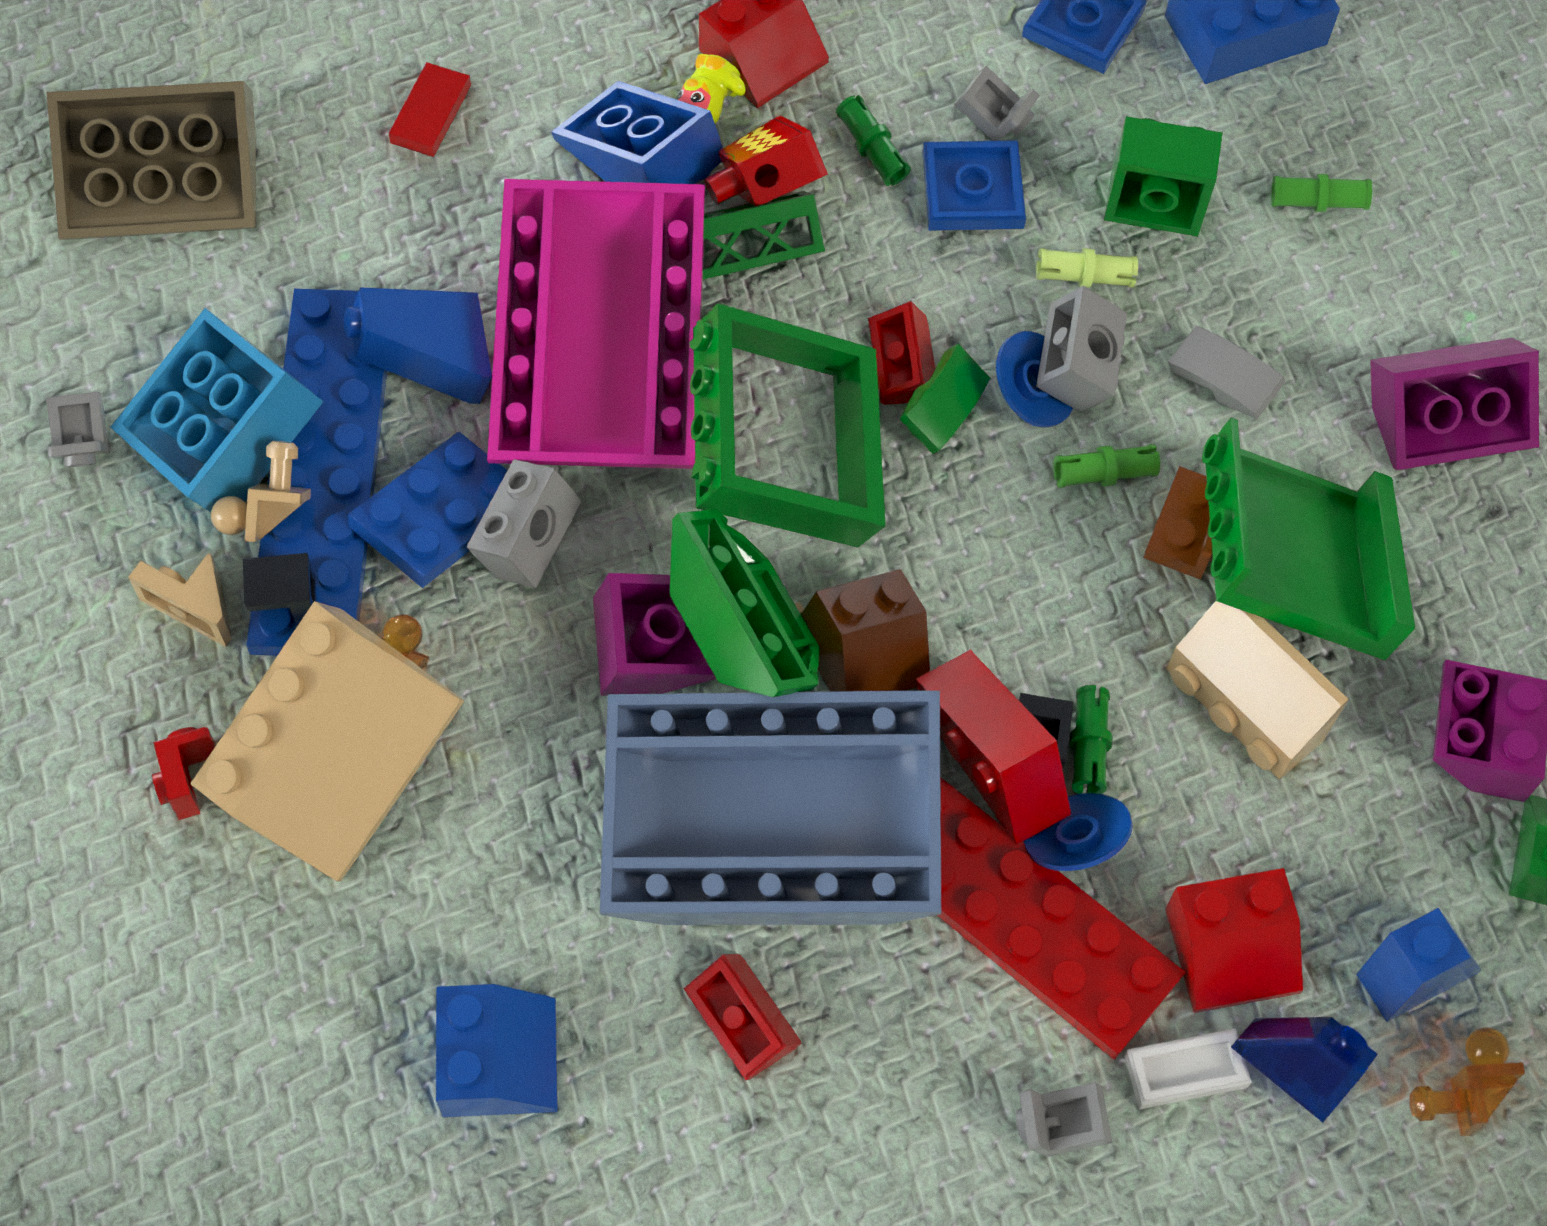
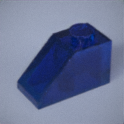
M1333 1017L1255 1018L1231 1046L1233 1050L1322 1123L1359 1081L1378 1055L1368 1046L1366 1040L1358 1031L1349 1026L1341 1025Z

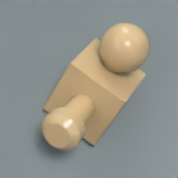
M271 441L266 446V457L271 458L269 485L258 484L249 488L247 503L239 497L226 496L219 499L213 505L211 521L219 532L226 535H236L245 530V541L256 542L264 538L265 535L310 499L311 489L291 487L292 459H298V447L293 442Z

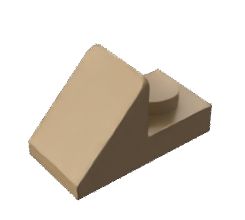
M210 553L204 557L187 581L171 568L161 566L158 570L143 561H140L128 576L140 601L225 647L232 640L220 575Z

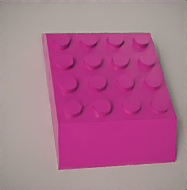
M504 179L487 454L488 463L511 464L513 459L537 465L693 469L695 464V440L691 437V424L694 418V395L690 391V381L694 371V352L690 348L689 342L693 339V328L696 326V322L701 320L705 185Z

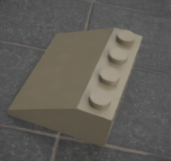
M244 81L46 92L59 240L256 228V131L253 92Z

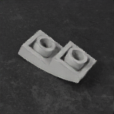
M1197 325L1168 361L1173 374L1212 390L1216 402L1255 419L1259 418L1285 384L1284 376L1265 362L1227 339Z

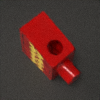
M780 115L719 151V156L725 169L704 179V182L716 205L738 195L752 205L758 206L828 175L811 131Z

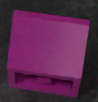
M1445 659L1442 665L1433 761L1472 792L1525 802L1545 779L1547 756V680Z

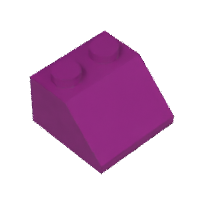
M608 573L593 596L601 696H608V694H663L716 679L670 596V575Z

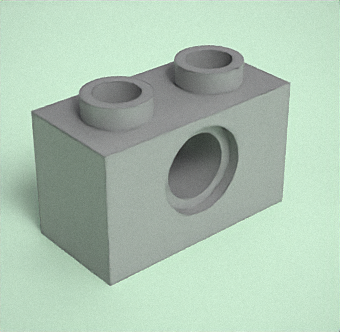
M1085 286L1050 303L1036 387L1079 412H1083L1114 397L1118 386L1121 351L1125 341L1124 331L1127 312Z
M513 459L467 548L495 578L537 588L582 500L554 468Z

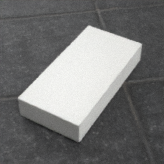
M1236 1028L1128 1049L1124 1054L1139 1110L1245 1089L1252 1083Z

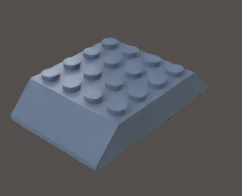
M940 691L795 692L778 697H770L759 693L608 694L600 914L661 925H888L940 915Z

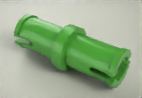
M1317 174L1316 178L1273 177L1271 188L1272 207H1314L1315 212H1326L1327 207L1363 208V210H1368L1371 206L1372 179H1329L1328 174Z
M1154 444L1114 450L1110 445L1100 446L1096 452L1066 456L1056 455L1053 460V473L1059 488L1100 482L1103 487L1113 486L1120 479L1158 476L1160 473L1159 452H1156L1157 447Z

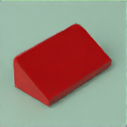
M912 301L868 318L872 348L876 349L880 402L883 405L908 403L915 389L928 382L936 369L927 317Z
M723 954L683 988L745 1080H750L801 1045V1040L740 954Z

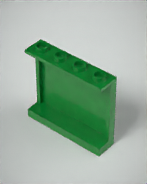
M1232 417L1218 434H1213L1209 437L1203 449L1202 461L1206 465L1207 485L1205 488V498L1209 503L1210 522L1208 525V536L1212 541L1213 560L1211 575L1215 579L1216 601L1386 660L1415 630L1392 477L1374 471L1364 484L1355 491L1240 448L1238 420Z

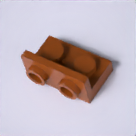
M1179 466L1143 556L1147 560L1200 580L1208 562L1212 563L1213 560L1212 541L1208 536L1210 516L1209 503L1205 498V488L1207 485L1205 475Z

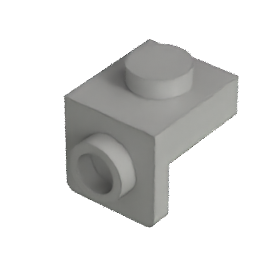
M986 66L975 75L954 105L991 140L998 141L1010 131L1016 136L1030 123L1035 115L1030 109L1040 95L1032 89L1020 98Z
M97 391L46 398L52 446L47 447L49 458L64 459L65 467H81L96 464L95 455L110 453L102 393Z
M1096 1082L1040 1094L1032 1089L1019 1093L1022 1108L1016 1111V1124L1022 1141L1028 1144L1029 1149L1050 1157L1112 1143L1103 1088Z

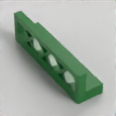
M806 191L782 195L758 206L747 203L704 213V239L709 240L721 249L712 264L708 267H703V280L825 252L815 196ZM806 216L811 243L791 247L778 238L788 220ZM777 223L771 233L761 227ZM754 228L766 236L767 240L756 256L745 258L731 249L742 230ZM731 233L725 243L714 238ZM774 242L784 248L769 252ZM727 253L738 259L722 263Z

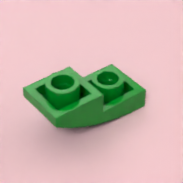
M958 343L944 352L930 380L915 389L900 420L914 437L918 438L932 454H935L942 449L967 418L991 378Z

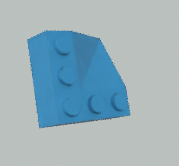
M204 308L110 428L185 496L211 512L213 505L219 499L226 496H236L246 501L248 489L258 485L270 470L271 458L266 457V446L271 441L292 442L324 401L241 334Z

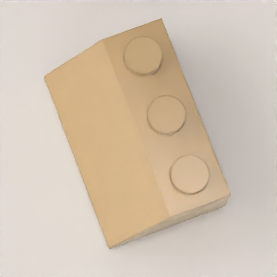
M1217 601L1214 602L1175 647L1166 668L1171 673V678L1175 685L1183 693L1190 696L1193 695L1208 709L1210 718L1218 728L1227 733L1231 732L1247 748V753L1252 761L1261 769L1270 770L1279 780L1325 740L1349 700L1264 618Z

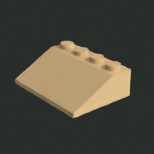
M314 601L190 784L233 818L335 881H342L460 709L464 700L342 609Z

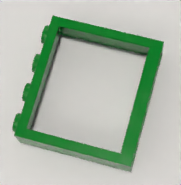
M717 303L701 320L696 322V326L693 328V339L689 342L690 348L694 352V371L690 381V391L694 395V418L691 424V437L695 440V464L692 469L691 478L696 480V508L701 510L718 509L726 516L857 548L886 527L876 349ZM732 348L833 376L839 501L735 475Z

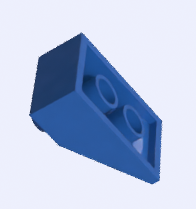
M621 81L614 83L551 131L556 142L606 182L696 184L707 178L711 171L722 163L719 151L723 146L710 110Z

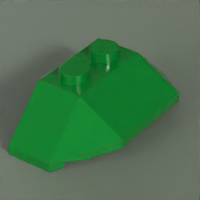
M718 509L677 513L672 519L670 596L718 682L770 697L812 691L818 685L819 645L769 559L742 533L728 526V519Z

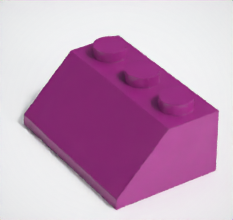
M1506 338L1370 360L1372 409L1392 467L1395 470L1539 448V350L1514 338Z

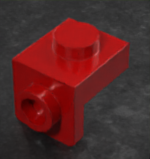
M194 727L181 728L170 733L166 739L153 742L161 771L152 774L153 784L160 804L170 803L179 820L201 814L194 787L190 784L192 779L188 766L206 761L216 746L208 727L199 729Z

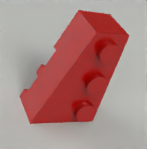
M971 649L916 679L919 691H940V738L1016 844L1029 839L1071 815L1057 740Z

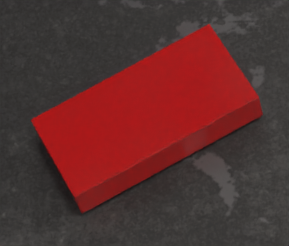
M426 62L388 133L390 143L434 157L471 87L470 75Z

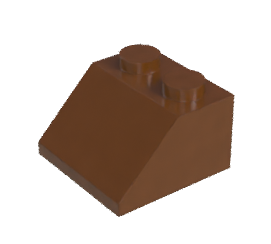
M901 569L816 591L801 613L819 645L818 671L830 692L919 691L916 679L930 672L927 612Z

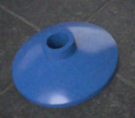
M1032 331L1018 332L1007 338L998 351L996 374L1000 390L1010 408L1025 422L1040 428L1056 426L1068 418L1073 408L1036 387L1045 336Z
M1096 793L1068 796L1071 815L1024 841L1028 855L1038 865L1057 871H1076L1096 866L1116 855L1128 842L1132 833L1133 823L1128 808L1118 799Z

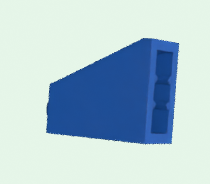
M360 287L353 307L346 308L344 331L347 338H353L356 359L469 404H480L492 379V372L478 293Z
M1437 908L1391 932L1356 975L1386 1022L1477 975L1481 968L1449 920Z

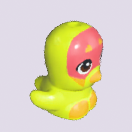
M699 54L695 63L696 71L685 81L676 100L710 110L716 124L722 112L724 98L727 96H743L745 85L740 78L738 69L726 59L717 55Z

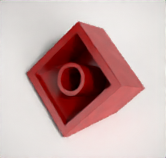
M720 0L699 13V51L702 54L720 56L735 66L740 72V78L745 85L744 96L756 108H759L829 63L828 53L803 0Z
M1284 868L1176 887L1165 907L1181 969L1186 972L1184 980L1193 1013L1302 993L1300 919Z

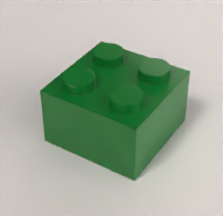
M1126 116L1111 172L1104 221L1198 237L1217 179L1223 132L1205 130L1197 126L1187 127L1163 123L1150 118L1140 119Z

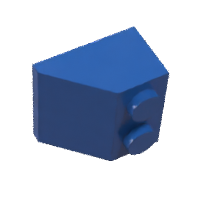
M497 984L436 987V1102L443 1118L558 1112L556 999L554 997Z

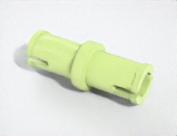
M1040 248L1038 258H1041V261L1037 260L1036 262L1037 280L1078 282L1080 287L1085 286L1087 288H1090L1092 283L1133 288L1136 284V278H1132V275H1138L1137 256L1126 257L1095 254V250L1090 248H1083L1081 253Z

